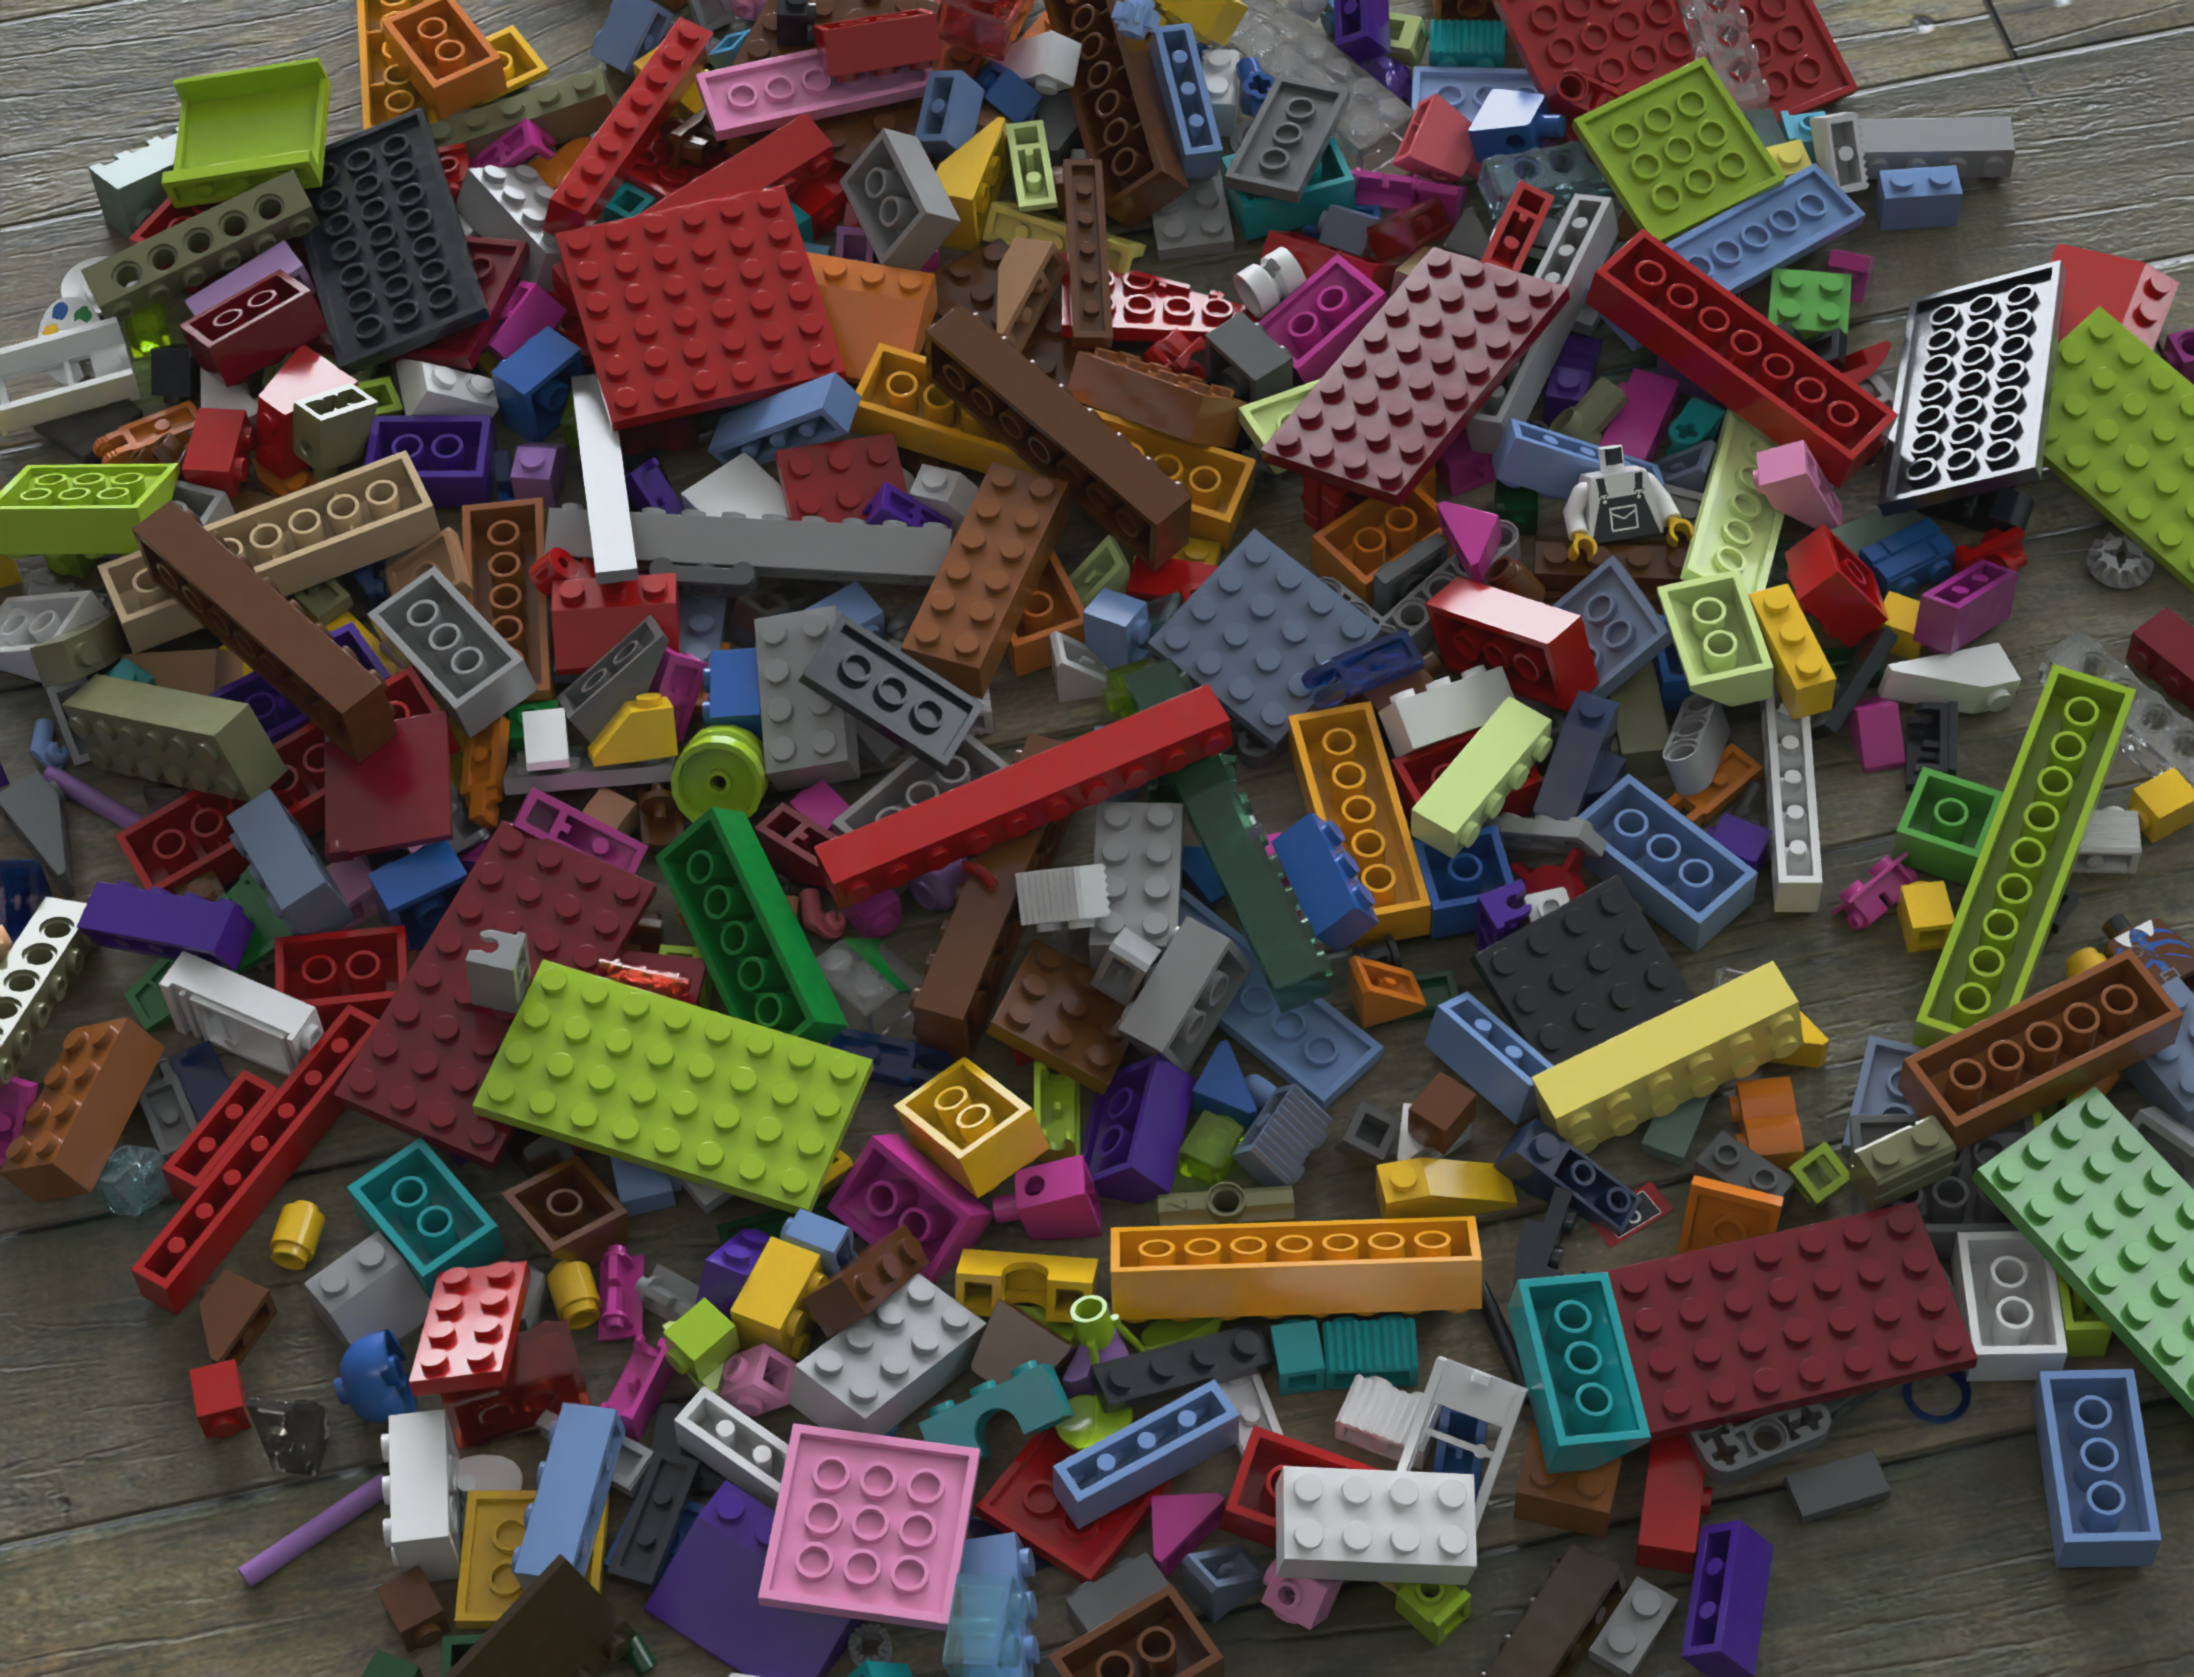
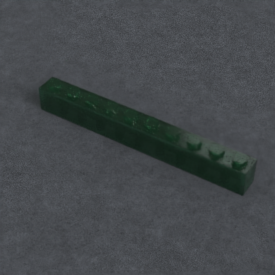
M1171 658L1124 676L1130 700L1136 713L1193 690L1187 673L1185 671L1178 673ZM1222 751L1217 755L1207 756L1190 763L1179 771L1166 773L1179 802L1183 803V811L1281 1014L1331 994L1327 976L1332 975L1333 971L1324 950L1315 951L1312 943L1317 942L1312 925L1307 917L1299 918L1296 911L1300 910L1301 907L1296 893L1291 885L1283 886L1280 879L1285 878L1281 863L1276 853L1268 856L1265 847L1269 846V842L1263 826L1260 822L1252 823L1250 816L1254 815L1249 798L1245 791L1237 793L1234 787L1239 784L1236 773L1230 761L1222 763L1219 755L1224 754Z

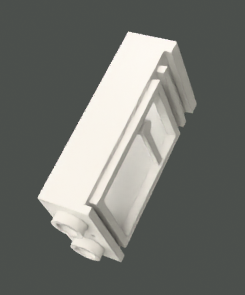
M116 316L0 348V431L3 437L9 436V431H16L91 410L112 402H119L127 398H131L132 401L141 399ZM90 358L96 378L75 384L70 364ZM64 366L69 386L16 401H9L5 382Z
M182 951L159 983L178 1032L186 1035L191 1030L194 1037L200 1039L203 1035L206 1042L287 1077L290 1076L324 1034L316 1007L185 951Z
M1439 1356L1436 1358L1396 1471L1411 1472L1424 1434L1472 1451L1478 1458H1490L1475 1501L1477 1534L1529 1389ZM1435 1403L1501 1427L1502 1429L1494 1451L1488 1450L1485 1444L1474 1445L1427 1427Z

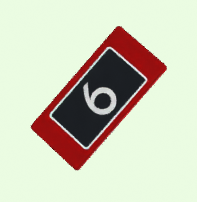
M1648 1182L1633 1191L1643 1199L1622 1234L1619 1235L1590 1222L1609 1247L1615 1246L1673 1211V1207L1652 1182Z

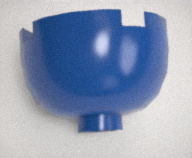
M391 1329L369 1333L353 1342L346 1349L340 1363L341 1377L334 1379L335 1390L342 1405L349 1403L355 1414L365 1421L385 1424L389 1423L388 1416L415 1413L417 1411V1398L413 1397L409 1384L411 1374L405 1375L401 1361L407 1359L397 1337Z

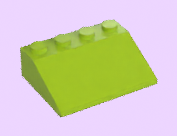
M179 463L27 465L0 491V555H6L9 559H21L29 555H45L48 559H58L69 554H83L85 558L95 559L107 554H122V556H126L139 551L140 549L132 528L172 500L180 474Z

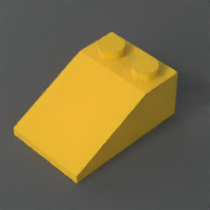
M1004 117L994 119L938 166L936 174L961 220L940 245L942 247L972 252L981 245L991 203L998 201L1009 173L1006 120Z

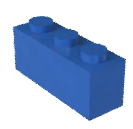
M1310 812L1271 841L1314 936L1339 953L1379 924L1372 908L1375 905V900L1370 891L1360 883L1357 877L1360 868L1353 857L1344 850L1342 842L1345 841V837L1340 828L1332 820L1325 822Z

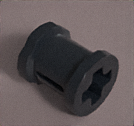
M1391 934L1383 936V941L1358 947L1356 944L1348 946L1350 958L1355 955L1402 968L1399 950Z

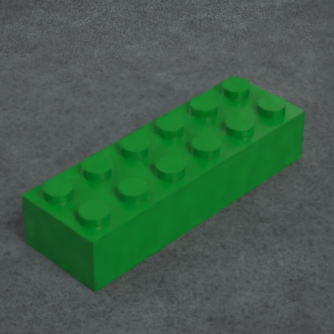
M711 807L657 854L655 859L723 1003L731 1017L826 1045L849 1026L746 814L744 812Z

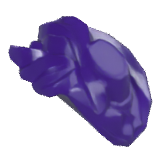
M1380 56L1361 63L1353 62L1360 81L1380 105L1381 114H1385L1404 99L1409 104H1412L1413 81L1409 68L1400 61L1391 58V56Z

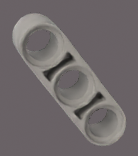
M1696 693L1683 701L1663 751V759L1675 790L1681 795L1697 794L1711 784L1731 730L1721 703Z

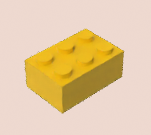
M965 1056L894 1105L911 1144L978 1199L987 1192L994 1190L1002 1181L1022 1167L1032 1163L1036 1157L1050 1148L1033 1109Z

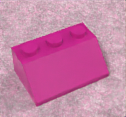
M1337 253L1258 323L1262 325L1267 335L1273 341L1289 350L1294 361L1293 382L1297 386H1301L1321 379L1387 302L1388 296L1386 292Z
M899 1134L872 1135L827 1206L830 1212L869 1244L905 1224L913 1237L920 1242L924 1254L930 1261L917 1273L933 1284L959 1262L963 1249H973L994 1216V1212Z

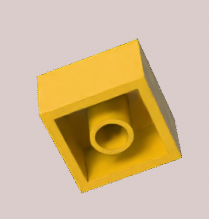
M770 1237L730 1310L732 1323L736 1326L740 1344L739 1352L765 1343L793 1361L804 1358L811 1341L810 1333L817 1321L802 1299L827 1279L823 1272L820 1254L775 1237Z

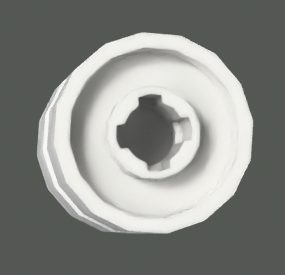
M1279 247L1261 258V266L1253 263L1235 274L1233 281L1244 305L1255 317L1260 319L1278 306L1280 299H1286L1306 281V277L1293 255L1286 248Z

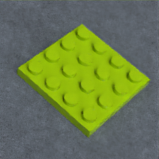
M1705 56L1573 119L1571 126L1638 230H1646L1664 244L1747 199L1784 185L1786 177Z

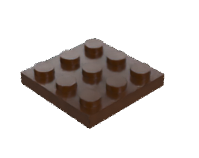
M1035 938L986 1031V1034L1101 1095H1104L1130 1043L1119 1030L1121 1017L1126 1007L1090 985L1096 971ZM1135 993L1130 1002L1136 1001L1139 994Z

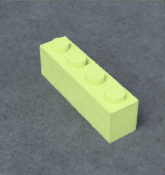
M1508 696L1411 809V835L1452 859L1456 857L1464 846L1469 848L1477 839L1483 823L1488 818L1493 819L1499 814L1504 805L1505 797L1511 790L1521 788L1533 764L1536 761L1542 762L1549 754L1553 745V740L1550 738L1552 720Z

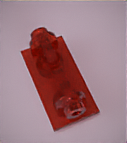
M620 957L611 961L604 959L598 961L599 976L679 1001H681V994L687 996L691 990L692 980L691 978H686L684 972L678 971L673 973L661 969L651 971L648 966L626 962L624 958Z

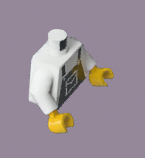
M1622 445L1598 448L1600 471L1580 474L1579 484L1573 487L1563 509L1568 538L1573 542L1567 553L1568 558L1571 561H1576L1579 557L1578 548H1582L1587 553V560L1590 562L1597 552V543L1663 533V526L1669 527L1666 539L1670 546L1677 547L1678 538L1674 533L1676 531L1683 532L1688 542H1690L1694 533L1693 525L1688 520L1681 519V514L1673 499L1652 473L1647 472L1645 468L1636 465L1625 466Z

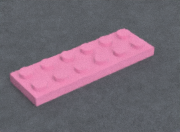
M817 48L698 73L696 74V85L717 142L781 128L804 113H807L812 120H818L924 97L929 72L932 69L910 70V65L896 66V73L873 76L872 71L858 73L857 80L836 82L835 76L829 77L824 74Z

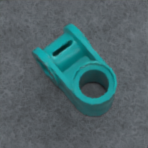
M1697 396L1692 397L1681 414L1669 427L1668 434L1671 445L1666 452V457L1711 439L1717 445L1726 409Z

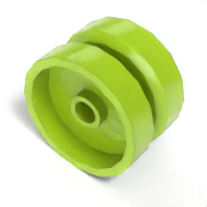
M715 724L700 730L686 744L682 754L676 761L671 775V792L679 811L693 823L711 807L744 812L749 819L757 811L770 783V779L765 774L763 742L751 731L734 724Z

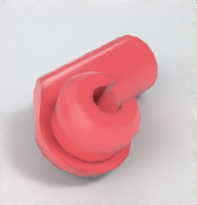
M815 888L802 890L799 894L804 928L826 940L840 937L843 934V929L846 927L844 915L838 912L835 917L833 910L827 913L822 911L819 890Z

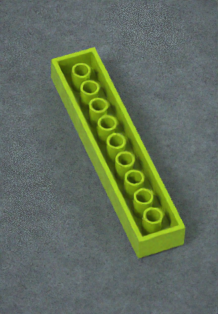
M2052 665L1917 1016L1912 1045L1927 1048L2025 1000L2131 716L2136 689L2059 665Z

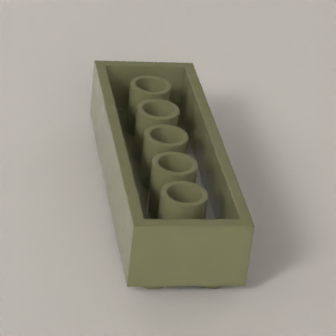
M95 674L62 704L70 718L68 720L69 726L83 739L90 750L88 756L92 763L103 771H112L125 774L126 776L144 778L153 782H162L175 785L176 787L189 788L203 793L216 794L229 799L234 798L247 802L264 793L288 771L252 708L247 703Z

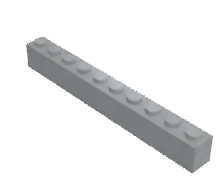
M565 503L562 505V508H549L544 555L552 548L559 547L570 553L574 560L580 561L586 557L594 562L588 510H586L587 508L584 505ZM653 507L643 508L642 512H630L638 571H649L651 562L658 557L668 558L673 565L694 566L699 562H708L719 568H732L736 563L744 561L753 566L757 577L931 586L955 538L952 529H948V526L936 522L924 523L923 527H907L905 522L897 520L883 521V525H868L865 520L857 518H845L842 520V523H830L818 516H804L802 521L786 520V517L778 514H764L762 519L746 518L745 514L739 512H723L721 517L706 516L705 512L692 509L683 510L681 515L666 514L665 510Z

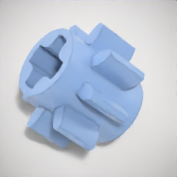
M1153 0L1116 1L1111 18L1114 19V23L1119 24L1117 32L1127 38L1140 41L1144 40L1147 32L1156 34L1161 16L1157 15L1158 11L1153 10L1155 2Z

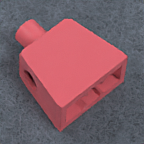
M1436 93L1418 103L1392 164L1426 179L1450 184L1461 179L1464 174L1479 180L1481 178V170L1486 162L1476 163L1468 132L1472 123Z

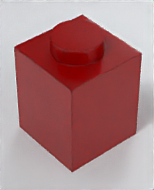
M235 1359L189 1370L196 1416L206 1439L212 1437L226 1438L235 1435L240 1430L252 1428L244 1380Z

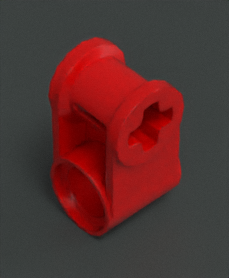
M1573 69L1561 72L1545 92L1549 110L1554 114H1564L1566 119L1571 121L1623 96L1622 92L1614 86L1601 83ZM1560 87L1569 90L1572 98L1564 95Z

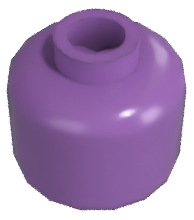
M967 857L950 863L941 870L931 871L910 880V892L916 902L928 910L946 911L953 907L955 892L959 883H966L969 873H966V868L965 873H963V864L961 863L963 860L969 862Z

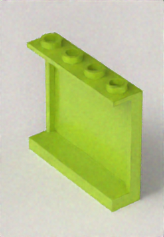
M319 57L173 80V85L181 98L173 171L163 172L161 184L175 209L228 201L291 170H294L303 189L322 187L331 82Z

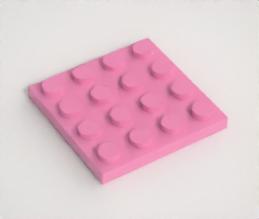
M793 1423L758 1595L759 1605L950 1632L980 1462V1449Z

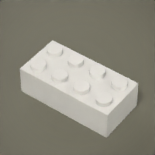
M1283 1466L1275 1486L1276 1577L1452 1585L1468 1584L1477 1568L1474 1474Z

